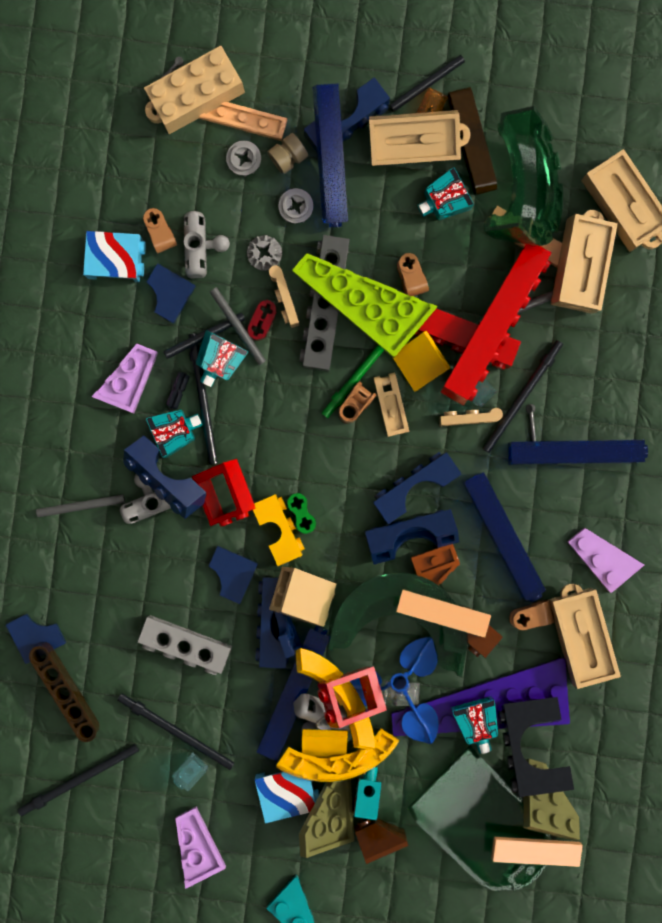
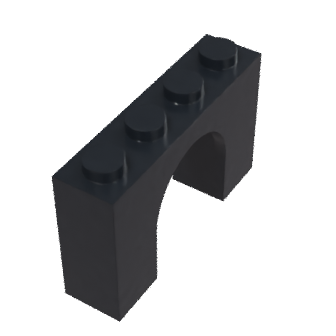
M558 697L503 704L501 706L502 710H499L500 723L505 726L506 733H503L502 736L504 746H508L510 756H506L508 770H512L513 779H510L512 793H516V797L519 798L574 790L570 766L553 769L535 768L525 760L520 747L522 735L528 727L562 720Z

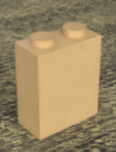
M282 566L269 610L312 625L324 627L328 619L331 601L335 595L336 583L296 568Z

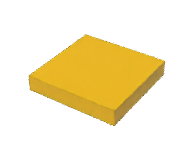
M427 331L406 344L393 358L414 392L451 368Z
M303 729L302 753L316 756V758L347 754L348 731Z

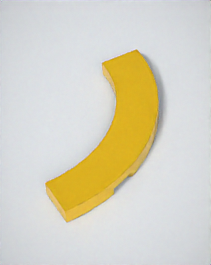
M302 648L296 650L298 673L310 676L318 682L343 675L334 664L319 654ZM350 681L333 687L337 702L340 706L343 705L347 712V717L366 710L358 692ZM369 717L349 724L354 748L369 750L376 748Z
M380 728L374 736L376 748L371 750L359 749L351 754L330 758H316V756L306 755L288 747L276 764V768L297 778L309 781L334 782L346 780L366 773L376 767L393 752L400 740Z

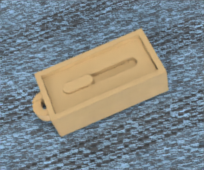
M219 46L144 87L150 100L145 107V113L151 122L163 123L168 134H171L197 120L203 113L207 114L220 107V104L229 102L244 94L243 83L222 46ZM152 110H155L157 115H154Z
M458 110L369 117L372 166L461 159L460 147L467 144L470 139V130L467 125L460 123ZM461 130L463 131V138H462V139H460V131H461Z
M624 149L589 171L581 181L608 221L618 223L616 233L629 252L640 245L646 249H654L662 243V205ZM653 237L656 238V240L653 242L649 241Z
M589 210L583 215L574 214L566 220L551 305L591 314L602 310L618 223L605 221L602 213L596 210Z
M576 584L563 586L559 597L548 600L572 685L580 689L621 677L597 591L592 588L582 590ZM575 590L574 593L567 594L569 591Z

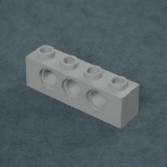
M152 615L147 617L138 643L143 644L142 648L152 652L155 649L162 651L163 656L175 659L178 657L184 660V664L191 667H196V665L205 668V672L213 675L223 672L232 646ZM160 633H166L169 636L168 644H163L159 641ZM180 641H187L190 644L188 652L180 649ZM208 649L211 652V658L203 659L200 656V650Z

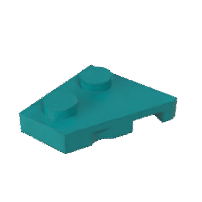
M295 875L267 905L266 909L281 923H314V917L309 909L299 877Z

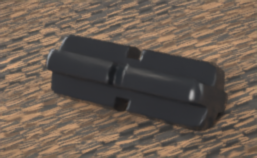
M178 372L173 384L174 389L170 392L166 406L178 409L183 396L182 391H185L190 378L188 374Z

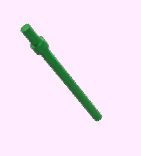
M377 345L341 390L334 393L330 398L332 401L321 413L324 417L328 419L338 406L341 407L346 400L345 397L382 354L384 349Z

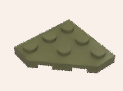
M526 759L535 768L549 769L546 763ZM564 792L523 797L524 828L572 841L580 840L579 816Z
M351 778L325 783L299 832L301 857L308 858L354 841Z

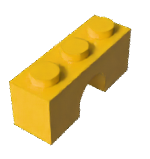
M275 494L255 503L256 509L253 511L259 525L274 522L281 528L280 540L269 546L277 566L302 556L301 551L305 548L300 537L295 538L292 530L296 528L291 517L286 518L283 510L287 509L283 498H278Z

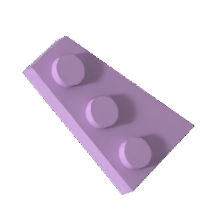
M136 344L92 397L134 413L158 352Z
M586 528L580 530L567 541L609 593L616 590L644 566L641 562Z
M197 806L175 818L182 856L181 862L184 871L185 889L226 868Z

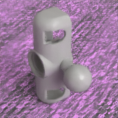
M190 211L184 215L185 273L189 278H204L207 274L206 249L225 252L228 250L230 242L224 235H218L213 240L206 241L204 215L198 211ZM199 217L203 218V225H199ZM197 240L200 242L197 248L189 247L192 241ZM200 260L204 261L205 269L200 268Z
M136 474L134 482L136 486L142 488L145 496L123 504L120 507V514L126 524H133L171 509V507L164 499H159L150 486L143 484ZM150 498L158 500V507L155 510H149L147 507V501ZM131 503L133 504V505L130 506V507H127V508L124 507V506L129 505V504H131ZM138 516V520L130 522V518Z
M301 694L294 701L295 715L307 720L303 724L302 730L333 729L351 732L349 725L342 728H330L324 717V712H326L324 705L319 698L309 694ZM309 700L315 703L313 711L308 710ZM338 705L342 718H345L346 710Z

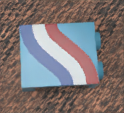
M86 231L83 275L87 279L113 277L133 279L135 282H140V276H144V263H141L142 254L145 255L146 242L143 241L140 234Z
M264 772L255 776L265 823L310 813L320 795L318 789L314 790L312 781L297 778L285 772L265 776Z

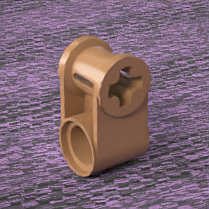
M155 208L147 210L143 219L157 254L177 246L172 231L168 227L161 211ZM153 216L156 217L158 222L155 225L153 224L151 219Z
M411 253L402 255L397 263V270L405 294L416 296L428 292V283L418 258ZM405 260H407L408 263L412 262L413 265L410 267V269L407 266H403Z
M359 381L339 409L340 420L346 424L356 421L377 394L369 392ZM350 407L354 410L355 416L353 418H346L343 415V410Z
M549 600L538 601L528 606L517 608L509 616L511 625L520 630L546 626L555 622ZM520 615L525 617V619L522 620L523 624L517 622V620L520 619Z

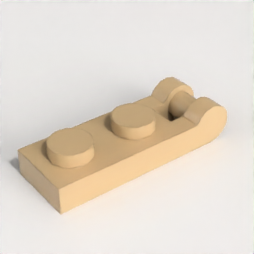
M274 265L269 269V275L271 280L276 282L278 289L274 290L278 303L283 302L285 310L281 311L285 324L290 323L291 328L299 326L282 269Z
M395 372L388 374L387 377H373L387 437L409 432ZM391 385L392 391L384 392L383 386Z
M493 408L488 413H479V410H466L465 415H457V411L444 412V416L439 417V426L494 423L503 417V413L499 408Z

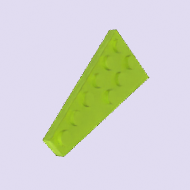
M307 253L292 270L294 274L393 358L438 307L367 277L357 275L347 269L332 265L330 262Z

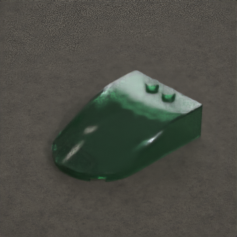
M471 745L408 807L415 822L485 888L500 892V890L512 889L516 891L534 882L546 867V865L492 861L494 837L551 840V836L524 828L523 798H517L516 793H512L511 785Z

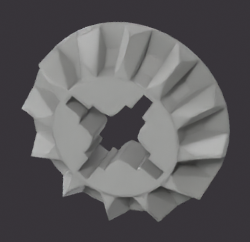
M238 141L229 148L226 161L229 169L236 175L246 177L249 174H254L258 167H260L261 153L252 142ZM248 151L247 157L250 162H244L240 166L241 161L238 156H244Z
M298 188L286 191L279 200L280 215L288 222L294 224L304 223L305 220L311 217L313 211L311 196L306 191ZM292 199L296 201L297 204H302L300 206V214L296 212L295 209L290 210V208L292 207Z
M267 235L256 236L249 243L247 257L251 265L256 269L269 270L280 262L282 249L275 238ZM268 245H270L268 253L271 257H267L264 255L263 258L261 257V259L259 260L261 253L258 250V248L265 249L266 247H268Z

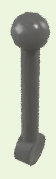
M176 57L175 63L162 77L172 73L177 67L182 66L184 63L182 57Z
M528 404L526 411L529 413L532 440L530 447L536 450L539 445L536 442L533 414L535 412V405Z

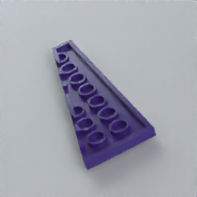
M561 657L547 663H541L538 666L523 669L516 673L498 677L471 686V688L425 702L437 713L439 722L438 733L461 732L450 707L490 696L495 701L498 729H505L504 724H501L499 719V710H502L501 706L503 704L558 697L562 720L530 727L570 724L565 658ZM411 707L391 713L393 736H407L402 729V718L406 712L412 711Z

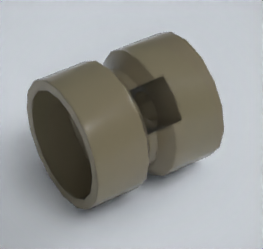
M293 133L282 140V145L276 144L267 151L270 159L283 175L294 168V163L299 164L308 157L303 144Z

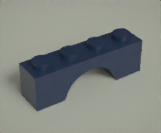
M375 77L357 89L356 98L358 106L349 118L342 121H331L320 116L304 128L305 138L319 156L323 153L329 154L332 152L338 142L348 140L357 128L360 127L362 129L369 124V117L376 114L380 116L388 110L390 97Z
M145 436L141 437L124 450L123 462L125 467L136 473L143 484L150 486L159 499H164L174 513L180 514L186 519L204 504L206 491L191 478L174 480L163 475L156 465L159 449Z
M438 452L429 458L431 463L425 467L420 464L411 471L412 476L406 480L404 477H401L392 483L394 485L393 489L388 492L384 489L374 496L376 500L373 501V504L387 524L407 512L405 505L406 496L415 484L422 481H430L444 487L462 475L447 452L443 455Z
M451 509L439 510L434 514L417 516L411 520L398 521L392 525L375 527L365 531L373 565L394 560L398 548L404 542L413 538L427 539L438 548L459 542L458 529Z
M265 576L263 581H259L258 593L262 595V603H258V617H261V626H257V639H260V648L256 649V661H259V667L287 668L288 658L285 657L279 638L273 629L272 619L275 611L269 610L279 577Z

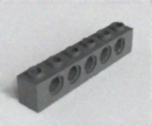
M323 235V241H318L317 254H320V259L325 260L328 256H334L337 259L334 265L346 269L350 239ZM311 288L310 297L313 298V305L308 306L306 319H310L309 328L305 327L303 340L307 341L306 349H301L299 362H303V368L329 372L339 311L331 304L326 309L320 308L318 302L324 298ZM318 320H323L327 323L326 329L322 331L317 330L314 325ZM314 342H321L324 348L321 352H314L311 349V345Z

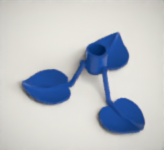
M426 637L413 641L401 652L400 664L403 668L409 669L408 672L393 675L391 681L384 686H381V676L377 672L376 675L381 690L392 687L395 693L404 694L412 711L406 712L402 718V729L405 734L413 740L432 744L437 736L439 727L437 713L426 703L420 704L415 708L407 693L410 687L407 677L412 672L419 677H425L430 675L437 666V654L433 639ZM357 678L350 681L358 692L364 706H367L360 679Z

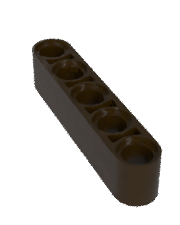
M470 87L448 92L451 111L458 110L460 123L467 125L470 130V139L467 144L461 146L473 192L476 196L497 190V180L473 92ZM462 130L460 131V139L463 138Z
M47 642L38 643L29 653L30 662L77 738L82 742L92 741L100 726L97 718L53 647ZM37 650H44L46 658L38 657ZM48 669H55L58 677L50 676ZM60 688H67L70 692V695H62L60 693ZM71 707H79L81 709V714H74L71 710ZM83 726H90L93 729V733H86L83 730Z

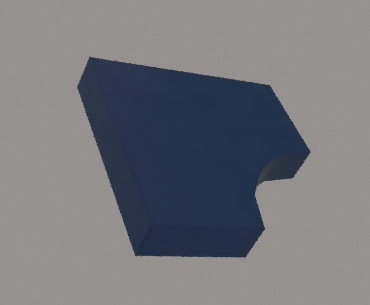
M158 263L147 280V283L154 289L157 295V305L154 312L174 324L196 286Z
M217 546L209 567L215 570L220 577L222 586L220 596L241 604L258 563Z
M275 612L279 626L278 638L285 657L289 658L296 654L297 649L302 648V644L292 618Z
M25 614L6 624L25 664L30 662L29 653L38 643L47 642L53 649L67 643L57 623L49 626L40 625L34 622L28 614ZM37 650L38 657L46 654L44 650Z

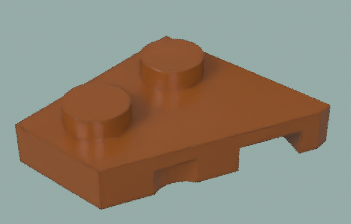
M453 544L437 547L410 557L423 594L427 597L460 564Z

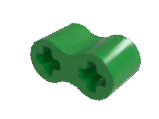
M295 493L288 499V508L296 515L297 529L301 533L307 534L315 529L316 520L308 512L307 498L302 494ZM295 497L304 501L301 504L302 508L299 510L297 507H292L291 504L294 502ZM303 517H306L307 520H312L308 530L300 526L303 522Z

